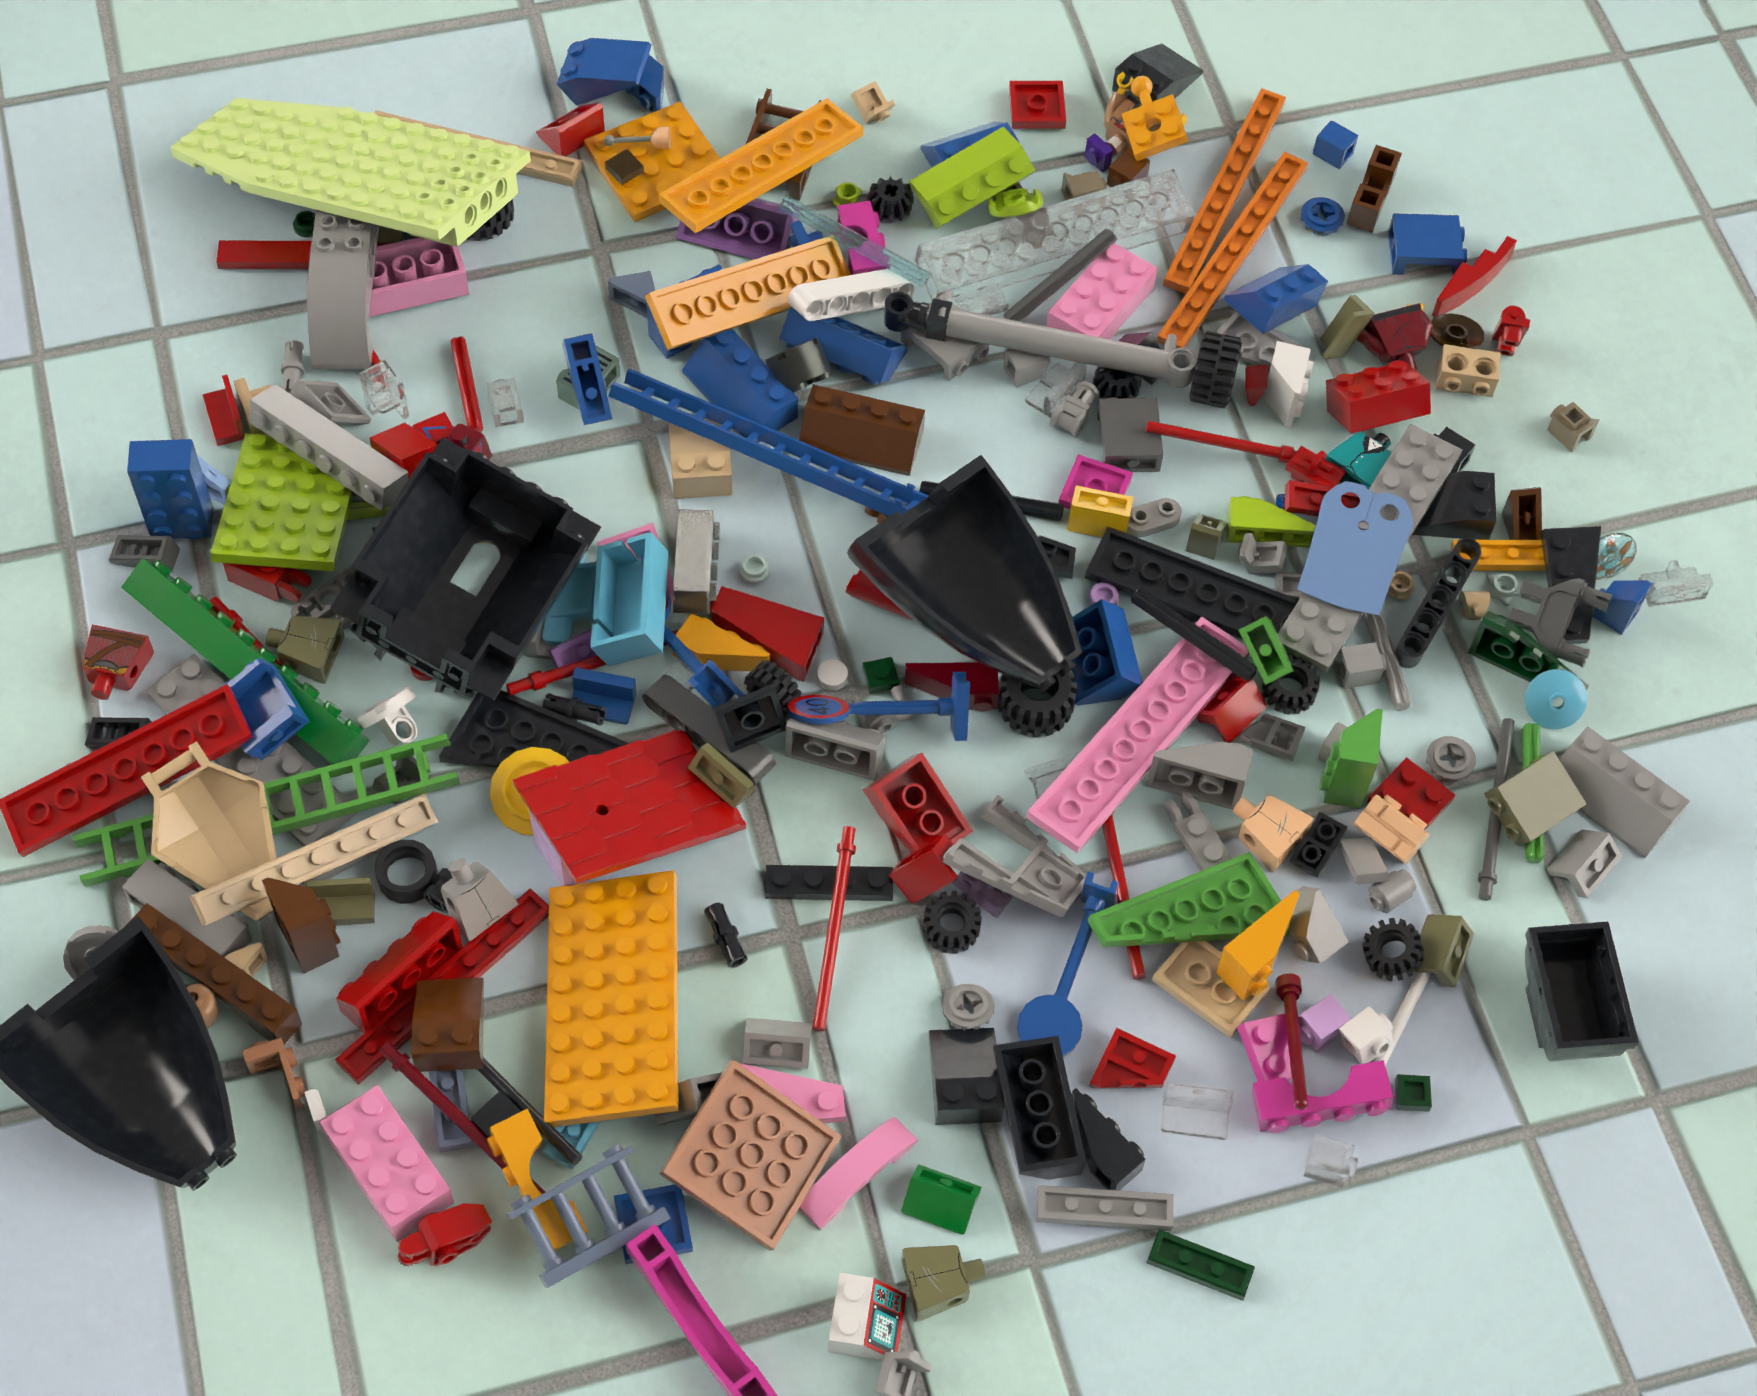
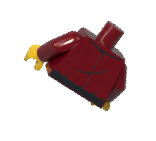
M1423 303L1407 304L1406 307L1374 314L1356 340L1375 357H1378L1383 364L1396 360L1405 361L1417 370L1414 356L1426 349L1433 324L1423 311Z

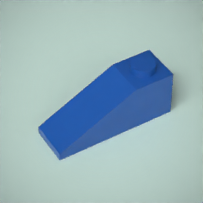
M593 334L564 339L562 346L583 425L612 420Z

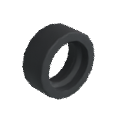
M399 840L390 843L379 853L375 861V876L379 888L389 900L408 904L423 900V893L427 887L437 882L438 870L432 851L418 841ZM402 858H416L424 863L425 874L414 884L398 886L389 881L387 876L388 869L395 861Z

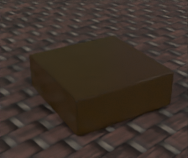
M628 149L605 161L606 170L621 185L644 173V166Z

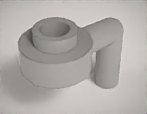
M901 685L891 689L895 701L908 700ZM914 714L865 715L864 719L868 728L875 729L882 734L890 731L896 722L912 719Z

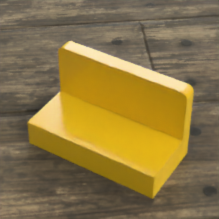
M1076 486L1067 530L1101 538L1108 526L1127 533L1134 497Z

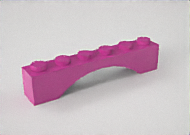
M652 1225L626 1244L628 1256L726 1395L777 1396L758 1367L745 1354L717 1318L657 1225Z

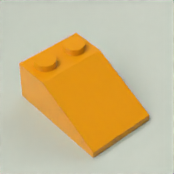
M1296 890L1223 948L1216 973L1242 1000H1245L1251 994L1254 997L1259 995L1269 984L1267 979L1273 972V964L1300 895Z

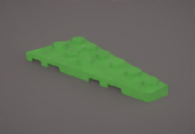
M1248 852L1093 913L1089 916L1087 922L1102 947L1235 939L1277 905L1281 899L1251 852ZM1290 922V924H1289V927H1288V929H1287V932H1286L1285 936H1290V935H1289V930H1290L1291 922Z

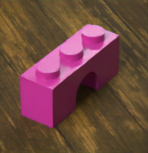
M864 201L838 205L837 225L842 244L856 243L861 245L848 248V269L850 274L855 275L891 268L889 255H884L883 252L885 249L883 233H878L877 229L880 227L879 215L877 211L873 212L871 202Z

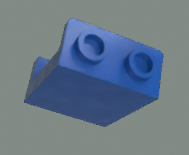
M1393 213L1388 229L1392 274L1403 275L1406 264L1452 265V274L1454 275L1461 263L1467 262V249L1463 248L1462 244L1464 242L1465 229L1460 227L1459 215Z
M261 658L247 664L241 673L222 685L228 684L232 689L252 732L253 737L242 744L241 747L245 753L263 760L310 722L276 666Z

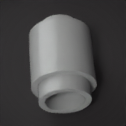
M1406 870L1392 871L1388 874V881L1377 882L1369 887L1368 901L1375 910L1389 913L1412 897L1413 892L1417 888L1416 883Z

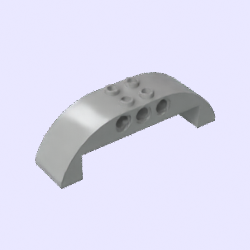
M316 210L307 293L308 333L313 369H371L373 343L368 320L379 225Z

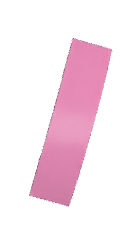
M895 1117L891 1118L863 1138L840 1158L811 1187L799 1209L821 1230L845 1208V1203L890 1162L894 1164L918 1142V1139Z

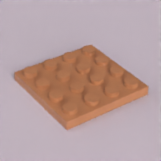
M732 1060L728 1063L659 1174L771 1251L775 1249L842 1136L738 1062Z

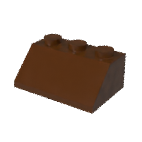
M269 877L263 879L262 883L277 924L303 974L340 957L336 945L341 943L335 930L336 926L331 917L332 913L324 897L317 899L312 888Z

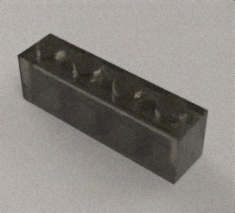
M678 509L673 579V613L710 614V603L717 600V583H712V581L718 580V563H713V560H719V542H714V540H720V522H714V510Z

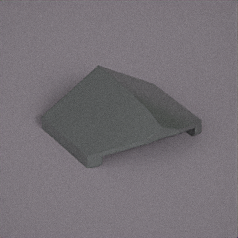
M1266 713L1261 716L1259 721L1244 729L1240 740L1251 747L1293 761L1306 727Z

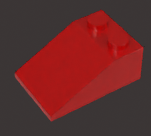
M923 753L910 756L862 789L878 815L910 853L944 834L953 843L952 847L960 838L963 839L973 832L971 826Z

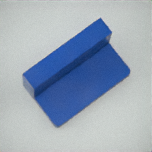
M575 667L572 676L574 688L572 697L581 698L582 702L605 706L607 714L606 719L603 721L627 725L637 695L635 678Z

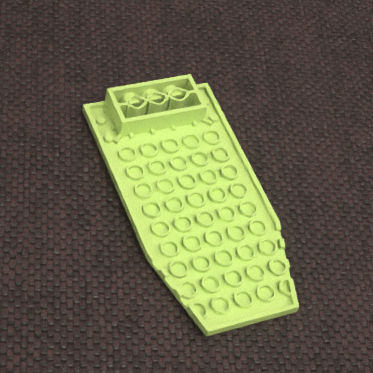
M245 98L233 99L231 103L220 111L215 112L212 117L199 124L197 128L183 136L170 147L172 157L195 168L202 166L205 168V173L211 176L219 174L223 176L224 182L230 185L238 183L240 184V189L247 193L407 232L412 236L456 247L462 244L518 194L516 173L531 161L530 151L520 149L514 145H502L494 143L492 140L472 138L467 134H455L444 129L425 127L419 123L412 124L400 121L397 118L378 116L372 112L365 113L353 110L351 107Z

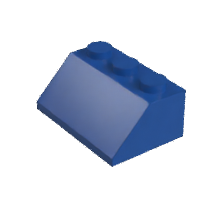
M991 122L923 144L920 149L932 168L1003 126L1018 142L1019 140L1008 122Z
M1309 264L1279 267L1226 294L1224 300L1264 334L1317 306L1328 280Z
M1100 599L1072 617L1082 651L1073 661L1077 666L1070 671L1075 675L1074 683H1077L1075 705L1078 706L1121 700L1135 692L1143 683L1124 609Z

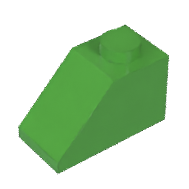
M1265 616L1239 629L1265 685L1293 672L1285 648L1272 621Z

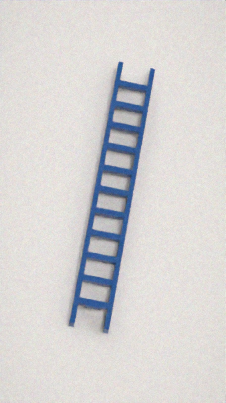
M630 368L627 370L624 383L642 390L640 393L616 382H613L608 397L887 516H891L897 511L902 515L929 497V495L914 490L915 485L907 483V486ZM652 396H656V397H658V398H660V399H663V400H665V401H667V402H669V403H668V404H665V403L660 402V401H658V400H656V399H653V398H651V397H652ZM682 407L696 414L691 415L677 408ZM704 419H710L714 422L721 424V426L719 427L717 425H714L710 422L705 421ZM730 430H736L740 433L747 435L748 437L745 438L743 436L731 432ZM759 440V441L764 442V443H766V444H768V445H771V446H773V447H775V448H774V449L768 448V447H766V446H764V445H761V444L757 443V441ZM785 451V452L790 453V454H792V455H794V456H797V457H799V458H801V459H800V460L794 459V458H792V457H790V456H787V455L783 454V452ZM811 462L815 465L827 469L828 471H822L808 464ZM839 474L855 482H848L844 479L837 477L836 475ZM865 485L869 488L881 492V494H876L862 487Z

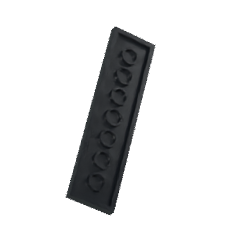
M1109 526L1085 573L1086 579L1097 583L1111 584L1118 591L1130 596L1138 588H1143L1182 616L1195 621L1203 617L1224 632L1241 639L1243 638L1239 629L1265 616L1272 621L1278 634L1299 599Z

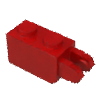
M223 563L229 582L273 601H279L281 597L298 602L302 594L300 590L294 586L292 587L290 584L295 583L308 588L312 582L307 574L295 568Z

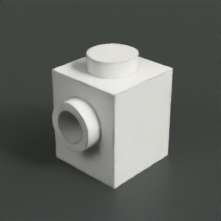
M1370 1006L1339 1028L1342 1045L1360 1064L1369 1063L1374 1058L1383 1056L1394 1044L1391 1032L1393 1026L1390 1020L1383 1013L1378 1015Z

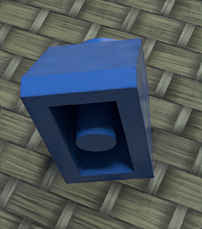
M1614 580L1607 590L1604 588L1600 589L1602 592L1613 594L1611 603H1608L1609 608L1607 612L1594 608L1592 617L1622 635L1638 614L1653 583L1648 580Z

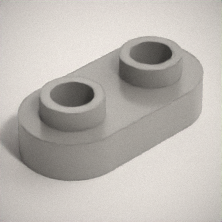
M1162 498L1131 509L1127 532L1132 536L1141 538L1171 529L1178 525L1180 521L1181 507L1178 502L1170 498Z

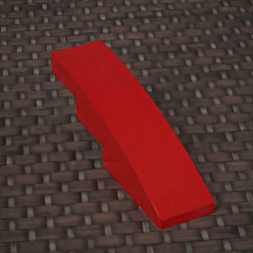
M1507 236L1496 253L1484 249L1473 267L1462 262L1437 298L1432 316L1436 317L1446 314L1479 293L1499 274L1510 260L1517 240Z

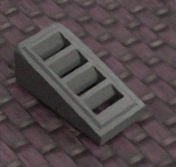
M117 535L109 562L111 564L136 568L142 558L153 563L159 560L171 568L172 571L170 573H172L180 548L171 536ZM127 546H131L128 555H125Z

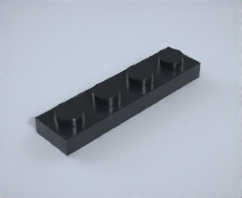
M766 865L765 899L832 900L837 866ZM850 866L845 900L893 901V880L889 876L893 867Z

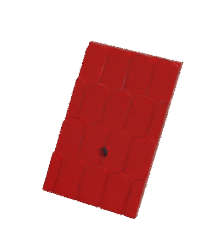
M673 730L645 741L638 740L598 755H588L560 766L553 765L512 779L514 787L529 809L534 844L561 886L585 883L593 878L746 829V823L741 817L739 810L731 807L688 768L698 752L683 730Z

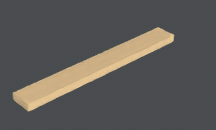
M377 110L374 112L382 117L397 118L400 121L412 124L419 123L425 127L444 129L455 134H467L472 138L492 140L494 143L507 146L514 145L520 149L530 151L531 161L517 172L518 174L574 187L582 169L581 160Z
M423 794L191 895L189 898L204 927L267 899L268 896L262 880L267 877L298 885L438 823V820L426 794Z

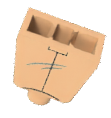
M1272 795L1266 796L1258 806H1255L1243 797L1233 809V813L1244 820L1238 835L1239 839L1272 872L1280 866L1302 841L1304 835L1311 828L1314 819Z

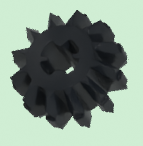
M890 175L888 180H884L879 177L877 183L871 184L867 201L871 202L873 212H878L879 221L886 218L891 224L893 219L896 218L902 222L904 215H910L912 204H914V195L911 192L910 184H903L902 178L893 180Z
M1098 366L1095 370L1092 384L1099 391V398L1132 399L1139 395L1142 380L1138 374Z

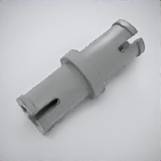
M297 340L292 341V348L291 341L285 343L284 363L281 365V373L283 374L282 389L288 393L291 392L297 380H301V376L304 374V366L302 365L304 345Z

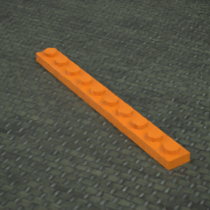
M1261 88L1164 278L1163 286L1186 294L1199 276L1285 104V96Z
M1283 152L1158 334L1157 343L1164 346L1168 335L1174 334L1177 337L1176 348L1187 347L1306 172L1308 162Z

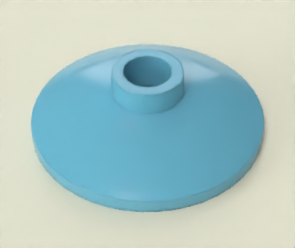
M1561 669L1545 671L1537 675L1530 682L1526 690V710L1532 720L1544 728L1562 729L1569 727L1580 719L1586 709L1587 692L1585 686L1576 675L1569 671ZM1555 698H1562L1563 703L1561 706L1555 707L1552 705Z

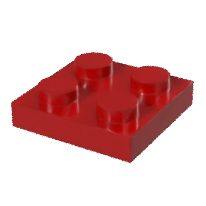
M1009 81L1012 129L1066 128L1063 81Z
M1406 757L1368 797L1367 803L1369 804L1376 794L1381 798L1388 794L1402 805L1399 809L1401 813L1408 818L1413 813L1427 824L1424 828L1426 830L1452 803L1456 795Z

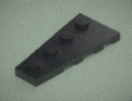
M1601 526L1543 529L1540 535L1548 588L1565 581L1580 578L1585 580L1588 587L1595 589ZM1582 603L1576 606L1564 635L1565 642L1581 644L1587 643L1590 640L1593 607Z

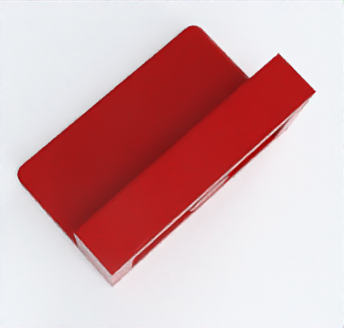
M227 374L222 375L225 389L202 394L217 446L244 440L245 436Z
M1232 675L1196 716V719L1199 723L1215 725L1223 741L1231 743L1267 708V703L1253 678L1250 681H1245L1239 676Z
M945 834L902 858L889 874L890 878L912 904L950 884L957 878V874L953 869L942 862L944 854L953 844Z

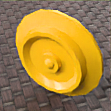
M530 747L514 752L500 763L492 777L489 796L494 813L506 827L521 835L533 836L529 809L514 787L512 779L553 765L560 766L568 763L569 761L566 757L548 748Z

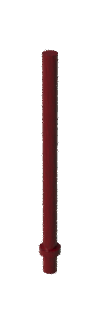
M387 1042L380 1049L379 1052L393 1064L391 1068L396 1073L400 1071L501 1169L507 1167L501 1155L494 1156L487 1141L488 1136L409 1062L410 1057L406 1053L402 1055L390 1042ZM532 1179V1182H533V1184L535 1185V1187L538 1189V1191H539L540 1193H542V1194L545 1193L546 1191L543 1190V1189Z

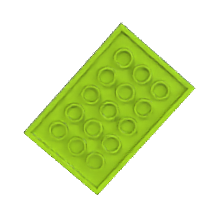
M245 433L211 550L212 562L335 571L354 492L304 458L298 456L297 453L282 443L277 442L270 435Z

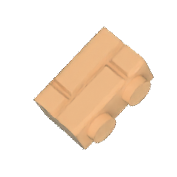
M1376 794L1356 819L1354 825L1407 864L1430 834L1424 830L1427 824L1413 813L1409 818L1401 813L1399 809L1402 805L1388 794L1384 798Z

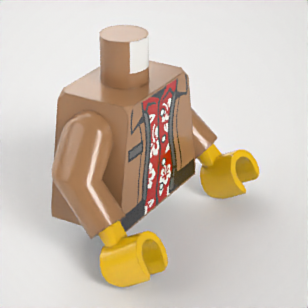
M1124 72L1117 76L1119 88L1117 92H1113L1104 117L1106 143L1113 149V156L1117 155L1120 151L1124 152L1128 147L1132 149L1121 114L1142 106L1141 101L1133 95L1128 94L1124 96L1125 92L1131 90V83L1134 80L1131 77L1128 84L1122 85L1125 77ZM1182 113L1181 119L1183 125H1185L1187 122V117L1184 113ZM1161 124L1152 125L1149 131L1158 130Z

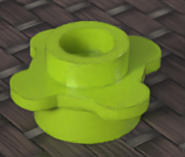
M841 183L835 189L837 194L833 198V204L838 207V205L857 203L859 202V197L862 196V190L854 183Z

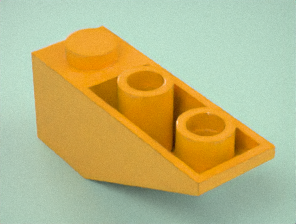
M692 613L676 634L678 639L703 665L711 659L720 670L751 672L761 661H770V653L762 646L751 644L741 639L735 632L725 631L708 618H700ZM673 651V656L679 658V657L676 655V653Z

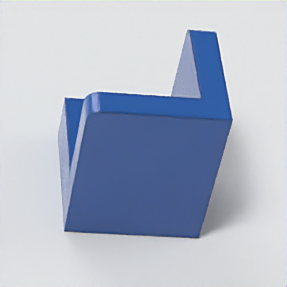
M1330 121L1317 135L1313 155L1340 169L1354 154L1359 135L1334 121Z

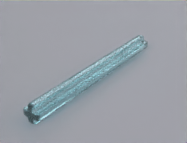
M788 195L784 196L781 200L779 209L782 212L920 287L927 283L930 273Z

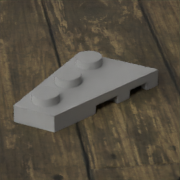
M1237 311L1216 332L1241 338L1242 347L1239 360L1255 365H1267L1268 369L1271 367L1277 341L1300 346L1274 329L1262 334Z

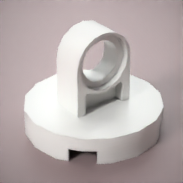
M407 686L358 716L357 720L363 729L377 723L387 740L395 746L408 744L416 738L417 726L404 705L416 696L410 686ZM397 723L402 724L406 728L407 736L405 739L397 735Z

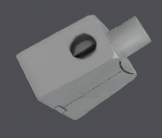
M459 858L448 866V870L453 878L442 885L441 893L449 916L457 921L459 933L469 941L519 905L496 876L479 862H473L468 865L464 858Z

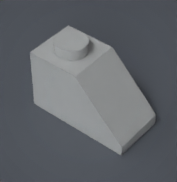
M1302 886L1297 891L1300 895L1292 916L1289 935L1294 943L1293 949L1300 959L1321 964L1346 945L1348 940L1321 889Z

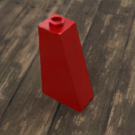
M721 586L718 595H713L709 602L708 613H711V621L725 631L735 632L741 639L751 644L762 646L770 653V663H776L778 668L782 667L787 674H790L798 681L804 682L824 634V617Z

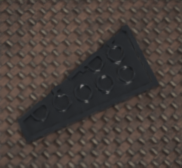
M500 690L495 700L486 699L479 693L475 695L449 738L450 746L443 748L439 755V760L445 763L498 768L500 763L514 752L537 747L551 749L571 762L588 755H598L629 743L515 695L509 696L507 692Z

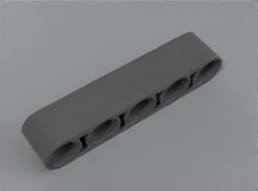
M667 674L662 675L642 695L644 703L650 710L676 730H683L699 748L708 742L754 783L753 786L776 765L772 754L758 742L731 753L713 708Z

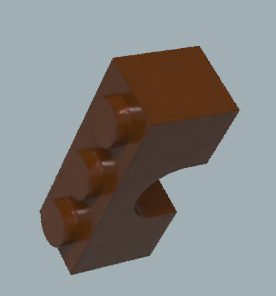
M1379 145L1375 146L1362 184L1360 183L1352 202L1346 225L1373 233L1395 178L1402 155L1401 152Z

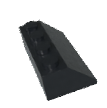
M1052 1036L993 1045L1019 1174L1046 1180L1081 1175L1086 1164V1158L1059 1037Z

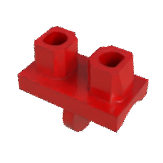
M1515 305L1506 307L1502 311L1500 320L1493 331L1492 340L1498 341L1496 352L1501 353V355L1513 356L1515 347L1520 345L1530 327L1531 319H1526L1524 310Z
M1302 445L1285 467V470L1291 473V478L1295 481H1306L1307 483L1333 488L1341 482L1346 473L1342 468L1326 460L1327 453L1321 450L1316 454Z

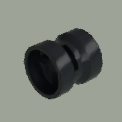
M447 868L441 869L436 876L437 882L434 885H429L423 893L425 900L443 913H448L441 893V887L453 878Z

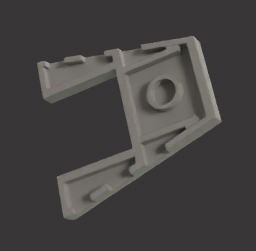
M997 795L985 809L981 818L1031 851L1020 867L1013 874L961 838L948 851L942 862L1063 918L1083 892V885L1087 875L1063 853L1059 856L1047 846L1049 840L1041 833L1036 836L1024 825L1026 819L1017 811L1012 814L1002 805L1004 799Z

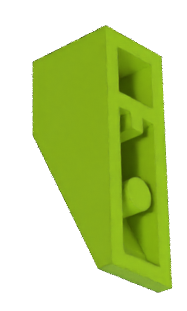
M1248 496L1230 498L1227 509V542L1243 543L1245 533H1252L1256 542L1284 541L1286 546L1308 548L1311 546L1316 527L1315 524L1260 498H1250Z

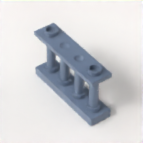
M620 1143L602 1153L605 1160L533 1200L528 1194L510 1204L513 1211L506 1214L508 1219L512 1220L519 1215L521 1216L546 1263L543 1265L546 1272L539 1275L545 1288L553 1286L622 1247L652 1225L656 1224L659 1226L671 1219L665 1207L655 1209L653 1204L649 1205L624 1157L634 1152L632 1145L623 1149ZM611 1164L637 1211L635 1214L637 1221L626 1227L623 1221L619 1223L594 1176L596 1172ZM582 1181L607 1228L604 1231L607 1238L596 1244L593 1239H588L563 1192ZM550 1198L576 1245L574 1248L576 1255L566 1261L563 1260L562 1256H557L533 1210V1207Z

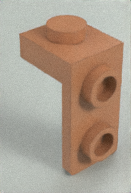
M278 1038L269 1042L259 1041L252 1044L250 1048L242 1050L251 1075L283 1065L297 1110L304 1108L301 1097L305 1096L304 1092L306 1090L301 1076L295 1078L292 1071L293 1067L298 1066L292 1047L286 1049L282 1038Z

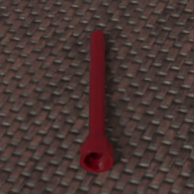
M1286 973L1278 976L1275 980L1276 994L1284 1002L1294 1105L1298 1110H1304L1308 1106L1297 1008V1000L1302 994L1301 978L1298 975Z

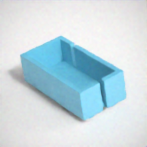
M652 532L627 538L628 546L637 556L622 540L598 546L593 605V620L596 624H592L590 648L608 666L663 653L668 550Z

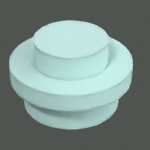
M749 555L740 564V575L746 582L760 583L769 575V564L760 555Z

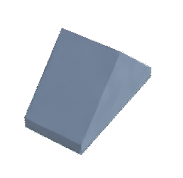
M651 271L611 277L608 280L609 299L647 318L645 296L650 292L656 291Z

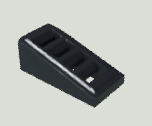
M92 717L85 746L87 748L100 749L127 735L129 731L133 732L152 721L149 718ZM103 728H107L104 739H101ZM116 729H118L117 737L114 739Z

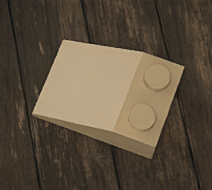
M707 421L719 427L721 426V424L717 422ZM669 423L674 499L732 495L730 448Z

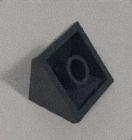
M773 684L713 707L731 753L786 731L787 723Z

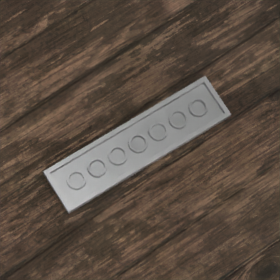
M194 653L148 688L146 693L148 698L167 715L220 688L225 682ZM287 741L263 760L245 753L241 746L214 760L222 767L263 783L316 769ZM322 781L300 786L305 813L328 807ZM332 785L336 805L348 802L349 800ZM291 789L268 795L272 815L276 821L296 816ZM358 812L287 832L304 847L333 834Z

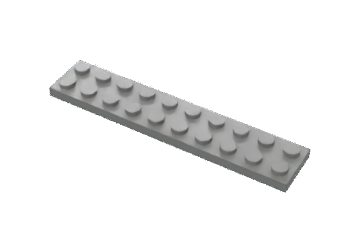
M1411 423L1369 488V491L1376 494L1388 492L1406 500L1414 522L1409 538L1462 453V449ZM1384 505L1380 509V514L1384 519L1392 521L1398 518L1399 511L1393 505ZM1361 521L1358 523V527L1361 530H1367L1369 524ZM1303 593L1280 629L1278 636L1287 653L1295 657H1302V661L1307 662L1308 660L1312 663V666L1327 673L1339 654L1340 649L1344 646L1363 615V612L1338 607Z

